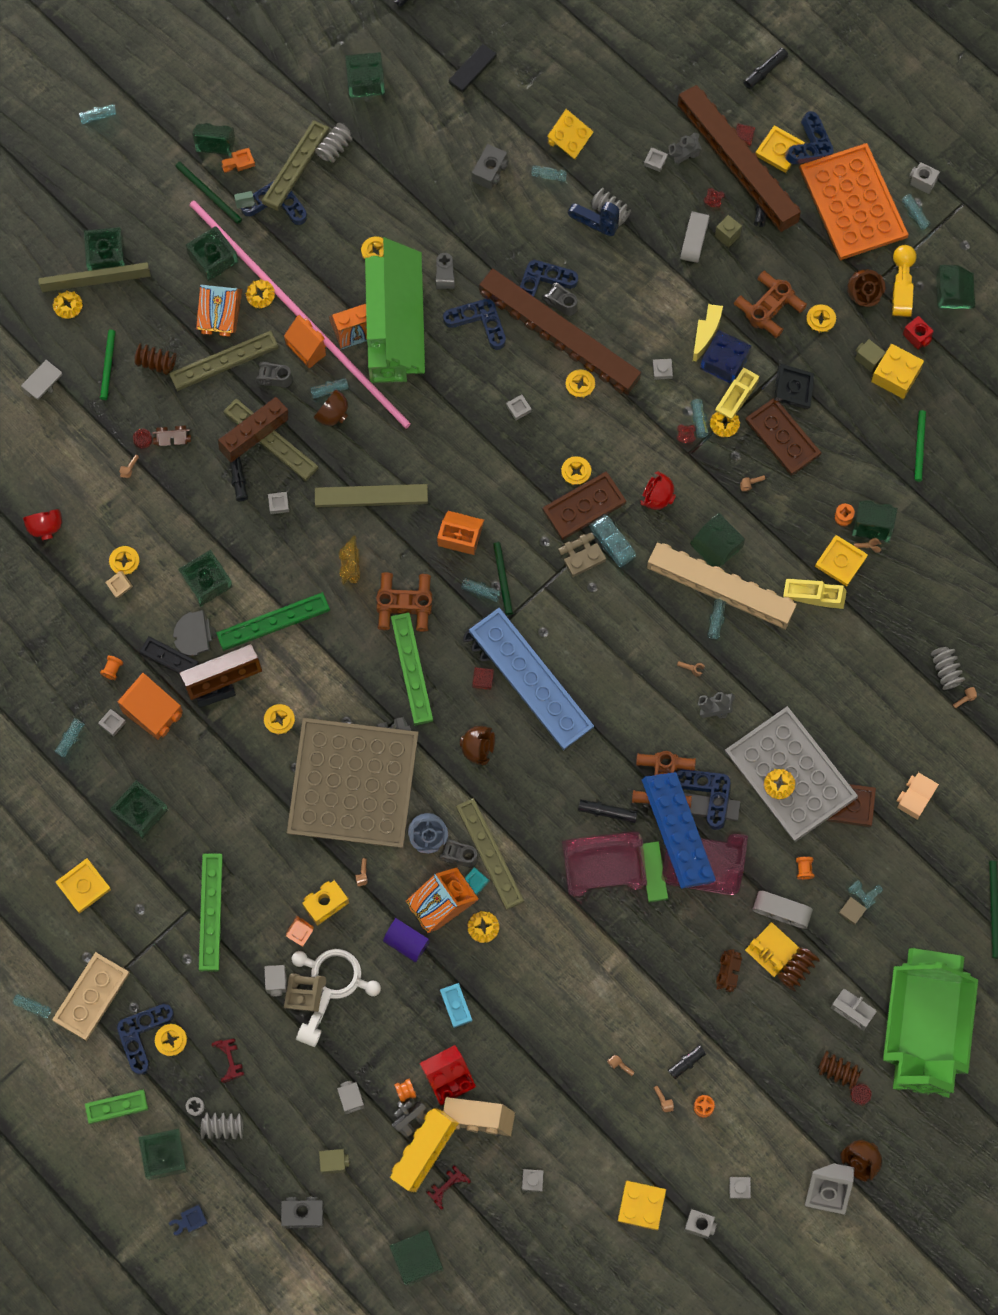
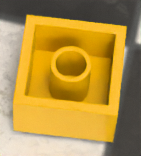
M891 343L876 368L871 382L904 399L919 375L924 360Z

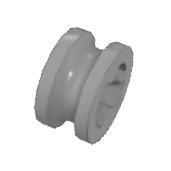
M192 1097L186 1103V1110L190 1115L198 1116L204 1111V1103L200 1098ZM193 1101H196L197 1104H201V1107L198 1108L199 1111L194 1112L193 1109H190V1105H193Z

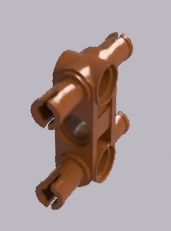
M764 270L757 280L769 288L766 294L754 305L740 295L735 300L734 305L746 314V318L750 320V324L753 327L766 329L775 338H778L783 332V328L771 319L785 304L791 305L801 313L806 308L807 303L795 295V291L791 288L789 282L776 280ZM779 290H784L786 293H780ZM755 315H760L763 318H756Z
M388 572L381 573V589L377 592L376 607L379 613L378 629H390V614L410 613L417 615L416 631H428V616L432 612L433 595L430 591L431 575L420 574L419 590L411 591L392 590L393 574ZM383 599L390 600L388 604L381 603ZM422 600L428 601V604L422 606L419 604V602Z
M669 751L657 752L655 755L638 753L636 765L654 767V775L673 773L677 769L695 771L696 758H681ZM664 759L671 760V763L669 765H663L661 761ZM633 790L632 803L650 804L646 792ZM685 796L689 808H691L692 796Z

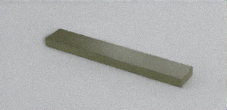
M314 120L312 121L263 197L262 204L277 211L279 210L315 154V149L318 148V145L322 143L328 134L329 127Z
M146 262L43 277L38 280L41 291L48 292L151 277L149 265Z
M268 331L173 371L169 375L176 390L179 391L279 349L272 332Z
M235 399L223 411L237 425L253 414L238 399ZM275 430L259 442L304 481H307L319 469L314 462Z
M427 484L315 488V508L428 504Z
M474 798L457 805L458 813L506 911L524 903L522 895Z

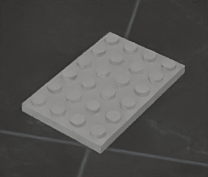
M788 706L725 749V753L794 843L858 798L855 791ZM774 769H784L791 772L795 779V789L785 799H774L765 791L764 779ZM780 777L778 782H774L777 784V791H779L781 785H785L782 782V777Z

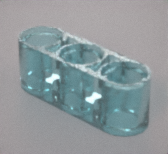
M606 514L589 525L593 534L619 567H623L637 557L632 546Z

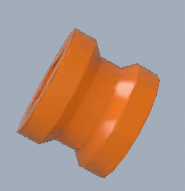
M844 503L839 505L834 517L836 523L840 526L850 525L853 521L855 510L850 504Z
M406 1079L402 1084H394L401 1103L405 1102L408 1098H416L410 1079Z
M707 1095L699 1096L694 1103L696 1115L706 1118L713 1113L715 1107L713 1099Z

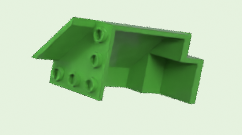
M383 237L384 257L371 256L365 258L369 377L371 383L407 382V374L425 373L422 252Z
M909 948L907 963L894 967L883 1061L895 1065L893 1089H911L915 1093L928 1095L935 1093L941 1095V1097L949 1098L950 1093H954L955 1075L968 1074L978 979L971 977L970 973L963 972L965 957Z

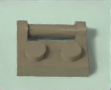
M295 973L290 974L284 1008L319 1012L322 989L326 985V978L324 976L306 977ZM299 984L313 985V989L302 990L297 989V986Z

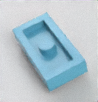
M459 983L441 989L440 993L453 1028L472 1022Z

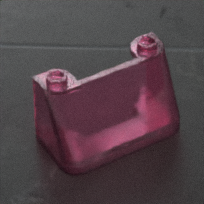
M625 832L562 841L569 895L572 894L575 897L583 896L584 892L588 891L589 888L627 884V886H631V889H641L644 885H647L643 842L639 832Z
M733 834L728 837L727 843L701 838L716 881L711 884L689 888L727 895L737 894L740 890L744 871L748 836ZM666 849L662 880L666 884L680 886Z

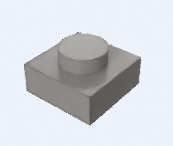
M651 147L644 161V166L661 172L668 154Z
M672 359L653 360L654 380L673 379Z
M523 395L506 403V407L515 420L532 412Z
M287 492L268 494L270 514L289 512Z
M110 709L98 724L114 737L126 721Z
M523 1169L522 1191L542 1192L544 1170Z
M750 1177L729 1178L730 1199L751 1198Z

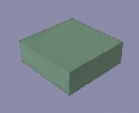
M252 191L234 195L237 209L255 206Z

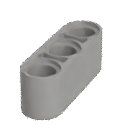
M691 212L680 256L681 260L699 262L710 215Z
M758 891L752 909L760 915L802 929H807L813 909L809 906L765 891Z

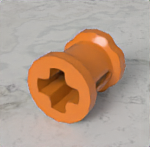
M108 655L107 664L100 674L110 680H116V673L119 667L123 665V661Z
M813 857L796 858L799 872L797 879L808 880L814 878L812 873Z

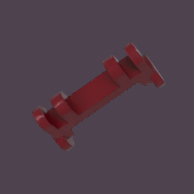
M235 1038L225 1041L220 1040L211 1044L212 1047L221 1049L227 1055L229 1069L224 1078L221 1079L222 1083L245 1075L244 1072L236 1073V1071L243 1069L242 1064L234 1066L231 1052L238 1049L237 1045H228L236 1042Z
M455 1166L452 1169L456 1173L453 1175L448 1170L446 1174L450 1179L440 1189L435 1185L431 1187L435 1191L434 1195L429 1190L426 1192L441 1211L444 1209L442 1206L443 1193L454 1183H471L468 1177Z

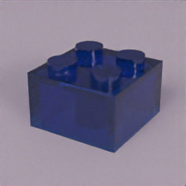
M718 330L702 359L700 369L732 384L750 356L752 345Z

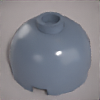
M431 813L420 814L409 824V841L417 851L427 854L438 851L442 844L446 843L448 830L445 823L437 815Z

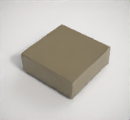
M850 897L839 914L855 925L867 908Z

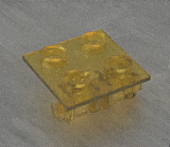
M353 536L339 552V558L342 563L340 568L342 584H345L348 580L351 583H357L358 579H360V567L358 565L359 549L356 546V536Z

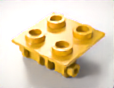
M565 109L547 136L548 144L551 146L558 145L575 159L593 131L570 111Z
M771 922L756 939L752 940L745 951L775 977L786 966L787 962L792 959V955L797 954L796 950L799 947Z

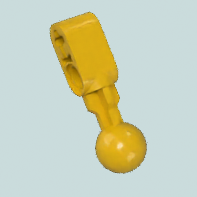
M909 245L899 246L893 253V261L899 267V272L895 276L893 286L892 316L911 317L913 283L912 276L909 273L910 267L916 262L917 255L916 251Z

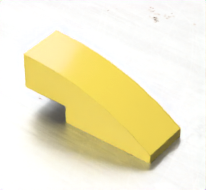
M708 304L706 321L698 320L693 361H697L712 343L720 324L723 306Z
M743 367L715 411L732 419L759 382V376Z
M786 579L783 597L811 605L844 609L847 591L842 585L824 584L823 581Z

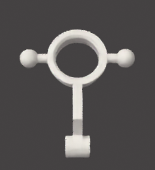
M328 950L322 953L315 961L307 958L303 951H296L292 955V963L295 966L302 967L305 965L312 968V977L318 976L321 964L333 956L347 959L354 969L353 979L347 987L341 990H331L323 987L319 1012H314L308 1025L302 1023L296 1038L297 1041L312 1047L316 1046L322 1031L317 1028L320 1025L330 998L340 999L347 997L357 987L365 989L369 996H377L380 993L381 986L377 981L367 982L361 979V968L357 959L345 950Z

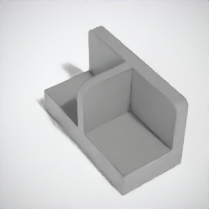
M45 360L21 385L24 394L29 398L33 396L39 400L46 391L52 393V385L62 376V372Z
M846 989L841 991L831 1006L832 1010L863 1031L876 1013L874 1008L862 1001L863 997L857 998Z

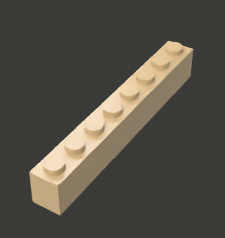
M665 543L656 544L648 561L647 569L785 630L797 605L788 597L782 598L772 590H764L754 582L741 580V577L736 574L730 575L720 567L707 565L704 560L689 557V554L686 552L673 550L671 546Z

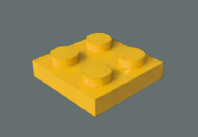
M774 125L755 154L758 158L786 173L792 164L786 160L785 153L791 146L805 144V142Z
M835 535L815 564V567L843 585L848 586L868 554Z
M87 858L56 881V884L79 914L111 890Z
M626 1181L618 1222L658 1231L666 1189Z

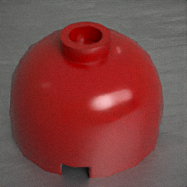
M657 471L655 473L657 474L656 478L651 477L642 494L645 500L644 502L641 501V505L652 510H661L668 504L671 505L676 497L673 494L675 488L672 480L665 474Z
M60 509L50 510V512H41L23 517V521L30 535L47 540L53 538L52 534L60 530L62 516Z

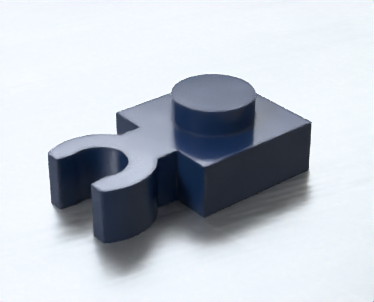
M200 1205L180 1213L183 1218L182 1220L174 1219L169 1222L170 1226L179 1225V1230L173 1233L174 1236L181 1235L186 1228L191 1233L208 1224Z

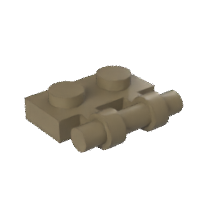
M592 532L587 535L582 534L579 536V539L572 542L568 541L564 543V546L558 548L560 555L565 553L569 555L568 558L564 559V563L572 577L606 561V557L598 543L592 546L589 544L590 541L595 539ZM582 545L584 550L575 553L574 549Z

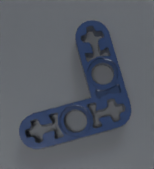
M813 111L807 112L802 118V125L810 143L793 145L785 153V158L791 164L808 163L832 155L834 151L818 114ZM814 133H818L821 139L817 138ZM806 150H810L813 156L808 155Z
M273 182L253 193V198L258 206L255 203V206H252L250 210L246 207L241 208L243 215L253 216L268 207L262 204L259 197L267 193ZM290 191L286 199H292L294 203L287 206L283 202L281 207L294 224L302 225L307 220V212L294 193ZM295 209L299 215L302 214L301 218H299L298 216L296 217L294 211Z
M605 202L600 215L575 203L571 205L567 212L574 220L605 235L614 236L618 229L619 208L613 203Z
M533 260L527 265L520 288L533 297L536 295L540 281L550 284L558 283L564 288L572 289L578 284V274L573 270ZM538 267V270H536V272H532V269ZM550 271H555L558 276L550 278L547 274ZM569 277H573V280H571V282H567V279H569ZM527 282L535 284L532 289H527L524 285Z
M484 299L448 309L444 312L443 321L447 327L454 328L481 320L491 348L500 350L505 346V334L493 301ZM484 306H487L489 308V311H486L484 309ZM466 310H472L474 312V315L472 317H466L464 315V312ZM452 315V317L454 318V321H451V320L449 319V316ZM489 321H495L497 323V326L495 328H489L487 326V323ZM495 333H497V337L500 340L498 344L495 341Z
M693 770L678 771L677 776L682 789L711 792L707 822L709 827L714 830L723 828L726 822L731 790L730 778L721 773ZM683 776H686L688 780H685L684 783H681L680 779H682ZM693 776H694V785H692V782H691V780H693V779H692ZM701 777L708 779V783L704 786H700L697 783ZM721 780H725V784L722 788L723 793L720 792V787L718 784L721 783ZM721 797L725 800L721 806L714 804L716 798ZM715 811H718V812H719V813H718V816H719V820H721V821H717V824H714L713 820H711V819H715V817H716V812H715Z
M162 1004L127 1017L118 1023L117 1030L132 1071L137 1075H144L149 1070V1062L139 1034L172 1021L174 1011L167 1004ZM165 1009L167 1012L170 1011V1013L167 1014L166 1019H164L163 1016L157 1017V1020L159 1022L155 1023V1018L153 1017L152 1013L155 1012V1015L158 1016L162 1014L161 1010ZM149 1016L151 1018L150 1025L142 1026L140 1024L141 1018ZM133 1020H136V1023L140 1028L136 1030L135 1026L131 1027L129 1029V1033L122 1031V1029H124V1024H128L129 1026L134 1025ZM137 1042L139 1044L138 1050L130 1052L128 1050L129 1043ZM139 1055L140 1061L145 1063L142 1066V1070L135 1068L137 1061L134 1056Z

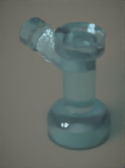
M857 880L847 891L850 894H856L864 902L865 908L869 909L876 902L874 898L883 889L880 885H877L866 894L862 890L863 885L861 881Z

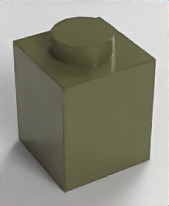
M728 215L716 227L715 237L729 248L741 236L742 225Z
M869 339L865 344L862 342L857 347L855 360L870 372H873L886 352Z
M344 1149L319 1151L321 1174L346 1172V1167H349V1154L345 1155Z

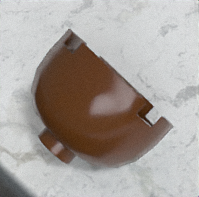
M869 269L855 272L847 285L849 297L858 305L865 307L874 306L879 303L882 293L884 294L885 292L883 277L876 271Z
M335 389L313 418L325 426H334L338 422L342 424L348 416L346 414L348 410L346 397Z
M475 726L470 728L461 737L460 747H462L464 757L470 762L478 765H486L490 759L487 758L489 751L493 753L495 745V734L490 731L492 730L491 727Z
M857 1140L846 1146L841 1153L842 1163L846 1162L849 1167H854V1177L859 1180L867 1181L870 1179L871 1181L881 1169L882 1157L878 1147L873 1143Z

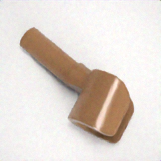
M138 455L133 457L128 467L121 466L119 471L120 477H131L132 468L139 458Z
M765 476L754 479L748 477L742 479L740 483L741 491L751 490V484L765 480Z
M873 538L866 543H854V546L856 548H871L875 553H878L881 549L876 545L882 543L878 539Z
M678 661L677 666L689 669L697 677L703 673L698 672L696 668H705L702 663H697L694 666Z
M974 687L965 690L966 696L953 704L955 709L967 701L976 699L977 693Z
M365 858L362 859L361 874L355 875L357 886H363L368 883L366 876L367 859Z
M614 1055L607 1060L613 1069L619 1065L629 1075L633 1076L635 1073L622 1062L619 1056Z
M655 1086L654 1090L659 1097L662 1110L664 1112L673 1111L672 1099L665 1100L659 1087Z

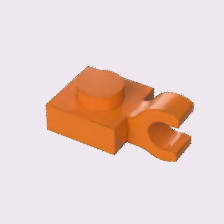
M249 148L233 152L232 158L221 161L224 173L230 172L235 167L237 171H241L255 166Z

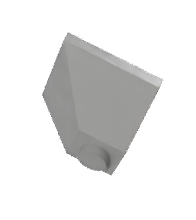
M833 1163L813 1171L805 1206L845 1215L853 1185L854 1167Z

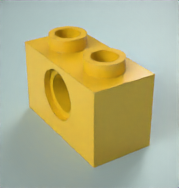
M335 880L331 883L330 881L324 883L320 887V891L315 894H309L302 903L304 909L317 926L349 904L347 896ZM322 898L330 899L327 905L319 903Z

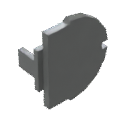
M204 610L194 613L189 612L182 616L177 622L173 638H177L174 641L177 649L188 656H198L202 652L209 651V642L213 641L212 637L217 638L216 629L210 626L209 619H205Z

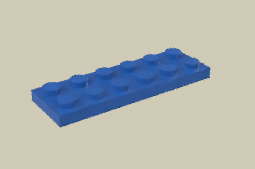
M677 773L644 777L642 782L681 889L715 882L714 873Z

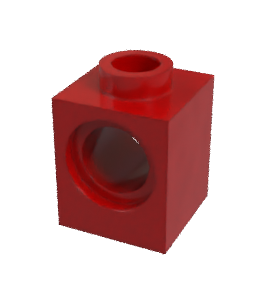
M918 316L905 326L903 335L918 350L922 346L926 347L931 343L934 331ZM916 332L922 333L923 336H918Z

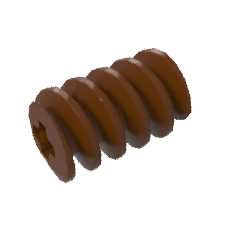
M140 343L135 353V365H142L145 369L149 367L152 371L156 369L159 373L163 371L167 375L174 368L177 354L174 353L170 357V352L167 351L163 355L162 349H159L158 353H156V347L154 346L149 351V345L147 344L142 349V344Z
M798 948L796 950L797 954H793L792 960L787 962L788 966L782 968L783 973L779 972L777 975L783 985L795 992L796 990L793 986H801L798 979L805 981L806 978L803 973L810 975L811 972L808 970V967L815 968L812 961L820 962V959L806 948Z
M826 1050L818 1067L820 1069L819 1075L822 1076L827 1072L828 1080L834 1076V1083L841 1079L842 1086L844 1087L849 1083V1090H852L863 1068L859 1072L858 1065L850 1068V1061L843 1065V1058L841 1057L838 1061H835V1054L828 1058V1051Z

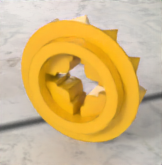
M371 237L364 241L361 247L363 258L371 256L384 257L383 238ZM373 246L374 248L379 250V255H376V253H372Z
M260 279L253 281L248 286L245 294L251 306L264 308L274 300L275 290L270 282ZM257 288L264 291L262 293L264 299L257 295Z
M67 290L64 293H59L54 298L53 303L55 313L65 319L77 316L83 306L80 296L74 291L69 292ZM64 300L70 302L71 309L68 306H64Z
M826 305L813 306L808 311L806 317L807 325L819 333L828 332L834 327L836 322L835 312ZM821 313H823L822 316L824 319L822 324H820L818 318L821 316Z
M575 370L567 376L566 388L569 394L574 395L575 398H584L587 395H591L595 389V379L586 370ZM583 378V385L585 386H581V388L578 389V385L576 383H579Z
M719 412L712 414L710 427L716 435L730 437L738 431L740 427L738 415H735L732 419L726 417L727 422L730 423L724 429L721 422L726 416Z
M582 457L568 458L562 465V476L566 482L572 485H581L588 481L591 475V466ZM581 467V469H580V474H581V475H578L577 473H576L575 475H572V474H573L572 468H574V469L577 470L578 468Z
M128 546L116 548L109 557L110 567L116 574L120 571H123L125 575L132 574L140 563L136 550ZM126 555L127 560L129 562H127L125 567H123L122 562L120 561H122Z
M282 704L271 706L264 715L265 727L277 735L286 734L287 731L292 729L295 722L293 711L288 706ZM276 713H277L278 716H280L281 718H283V717L285 718V719L282 720V721H283V723H282L283 726H281V724H279L278 722H276V723L274 722V721L277 720V719H276V717H277V716H276Z
M774 769L764 779L765 791L774 799H785L793 793L795 779L791 772L784 769ZM780 777H782V782L785 785H781L779 791H777V784L774 782H778Z
M480 911L473 914L469 920L468 932L477 942H490L499 932V922L496 916L490 912ZM482 919L486 925H491L486 928V934H484L481 928H476L481 925Z
M167 1024L161 1027L155 1035L156 1048L161 1054L168 1057L177 1056L181 1051H184L187 1044L185 1031L175 1024ZM168 1033L173 1038H177L174 1041V1048L169 1043H165L168 1040Z

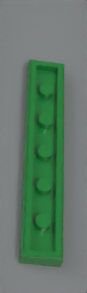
M322 592L216 632L222 650L226 651L329 612L330 608Z

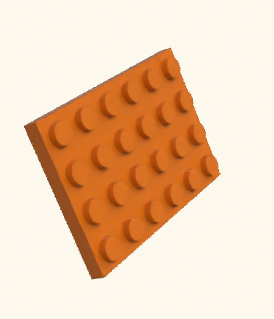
M867 143L800 165L801 174L839 260L908 238V232Z

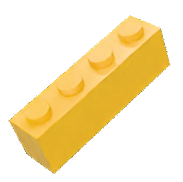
M433 1108L426 1114L424 1124L416 1130L414 1140L404 1149V1156L392 1169L393 1173L390 1178L408 1191L416 1192L459 1124L439 1109Z

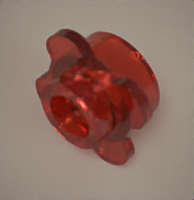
M709 188L707 190V197L704 198L705 204L711 207H720L721 199L724 198V192H718L713 188Z
M678 425L679 435L677 440L684 443L694 442L695 426Z

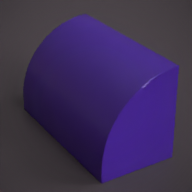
M397 918L392 922L383 940L384 943L415 963L429 945L428 938Z

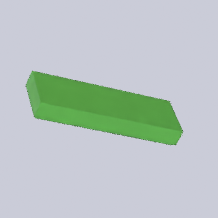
M659 841L639 844L648 903L668 900Z
M145 1090L85 1104L89 1124L149 1110Z

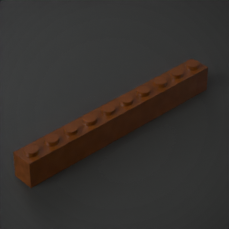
M697 85L680 93L678 97L680 109L780 232L797 224L801 213L798 205L791 201L788 193L782 190L778 181L769 174L767 167L759 162L757 155L750 151L744 140H741L735 128L727 123L726 117L718 112L716 105L709 101L706 93L700 90Z
M492 268L479 284L480 294L485 299L489 300L490 298L498 308L507 310L512 318L524 322V325L529 330L537 331L542 339L554 343V346L559 351L564 350L573 361L581 362L586 370L598 374L603 382L612 384L619 393L628 395L640 380L641 372L495 269Z

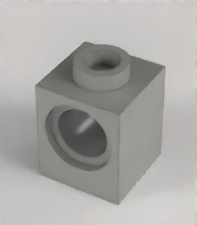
M920 162L918 167H914L909 177L912 178L910 185L930 194L938 180L940 171Z
M285 965L265 966V989L267 994L282 996V993H286Z
M347 1081L342 1083L340 1088H337L345 1114L365 1108L357 1082Z
M691 1209L684 1231L708 1239L709 1234L714 1235L717 1226L714 1223L715 1217ZM704 1220L707 1223V1228L699 1230L696 1227V1221Z

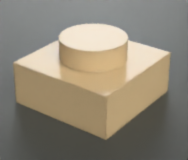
M123 571L118 572L105 582L116 598H119L133 587Z

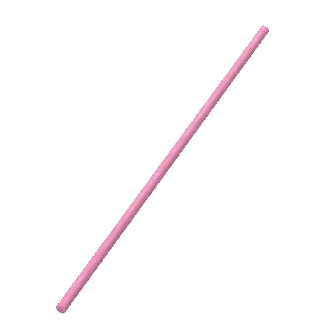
M195 200L192 201L190 207L260 279L272 284L275 294L296 316L300 314L303 319L307 318L311 322L312 328L315 331L321 332L325 338L324 344L407 429L411 423Z

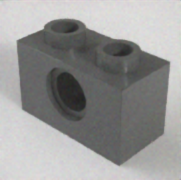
M487 144L472 171V182L492 190L494 184L497 185L500 180L501 171L505 170L508 166L507 152Z
M288 1197L286 1201H281L282 1228H324L323 1200H319V1197H307V1201H299L297 1197ZM301 1207L308 1209V1214L305 1217L297 1216V1211Z

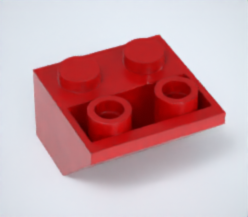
M456 1045L419 1063L440 1106L445 1103L446 1097L456 1098L476 1087Z

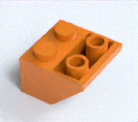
M299 314L285 333L284 339L285 344L310 369L326 356L325 338L320 331H315L312 328L313 326L307 318L303 319Z
M447 511L437 537L438 546L474 555L484 520Z

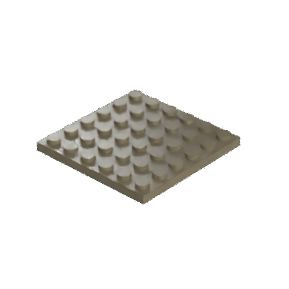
M303 718L287 834L404 848L419 732Z

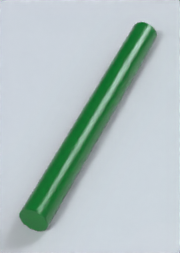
M108 330L100 394L101 400H107L115 330Z
M920 410L918 413L914 479L916 482L922 481L926 422L925 410Z

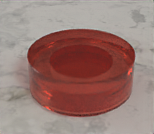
M146 429L137 430L133 435L134 444L142 449L149 447L152 443L151 433Z
M864 1084L856 1085L851 1091V1099L857 1105L867 1104L872 1096L870 1088Z

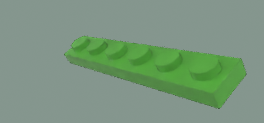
M410 613L391 616L414 726L433 722Z
M203 854L199 971L220 970L223 854Z

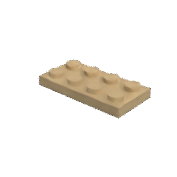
M95 952L52 1021L87 1041L130 973Z

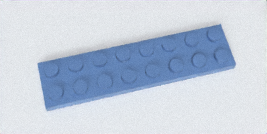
M500 608L469 629L472 637L562 750H565L594 728L591 721Z

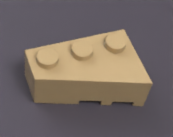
M446 1097L443 1112L459 1123L455 1130L466 1128L467 1131L471 1132L483 1131L488 1134L511 1136L515 1112L508 1107L497 1103Z

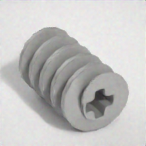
M337 123L332 132L327 135V138H324L323 143H320L318 148L315 149V153L321 159L334 163L335 159L333 156L336 158L340 156L337 151L342 153L344 151L343 147H348L346 141H353L350 136V130L344 124Z
M601 188L591 202L592 208L594 210L598 209V213H600L605 202L615 204L619 208L618 226L622 225L629 217L631 209L626 211L627 204L621 207V200L615 203L616 197L613 196L609 199L610 192L604 195L605 189Z
M941 647L931 652V656L934 657L933 662L937 664L935 668L939 671L938 677L942 678L940 683L944 685L943 690L955 688L965 680L964 677H958L963 673L962 670H956L960 666V663H954L958 657L951 656L955 649H949L948 647Z
M206 1113L204 1119L201 1120V1138L203 1139L207 1133L208 1138L212 1139L215 1133L216 1138L220 1139L223 1133L224 1138L228 1139L231 1133L232 1138L236 1139L239 1133L240 1138L243 1139V1119L241 1114L238 1113L237 1118L234 1119L233 1114L230 1113L229 1118L226 1119L225 1114L222 1113L220 1119H218L217 1114L214 1113L212 1119H210L209 1114Z

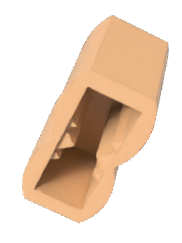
M919 772L916 777L911 776L906 784L909 787L907 792L902 791L897 799L899 802L897 808L917 820L939 785Z

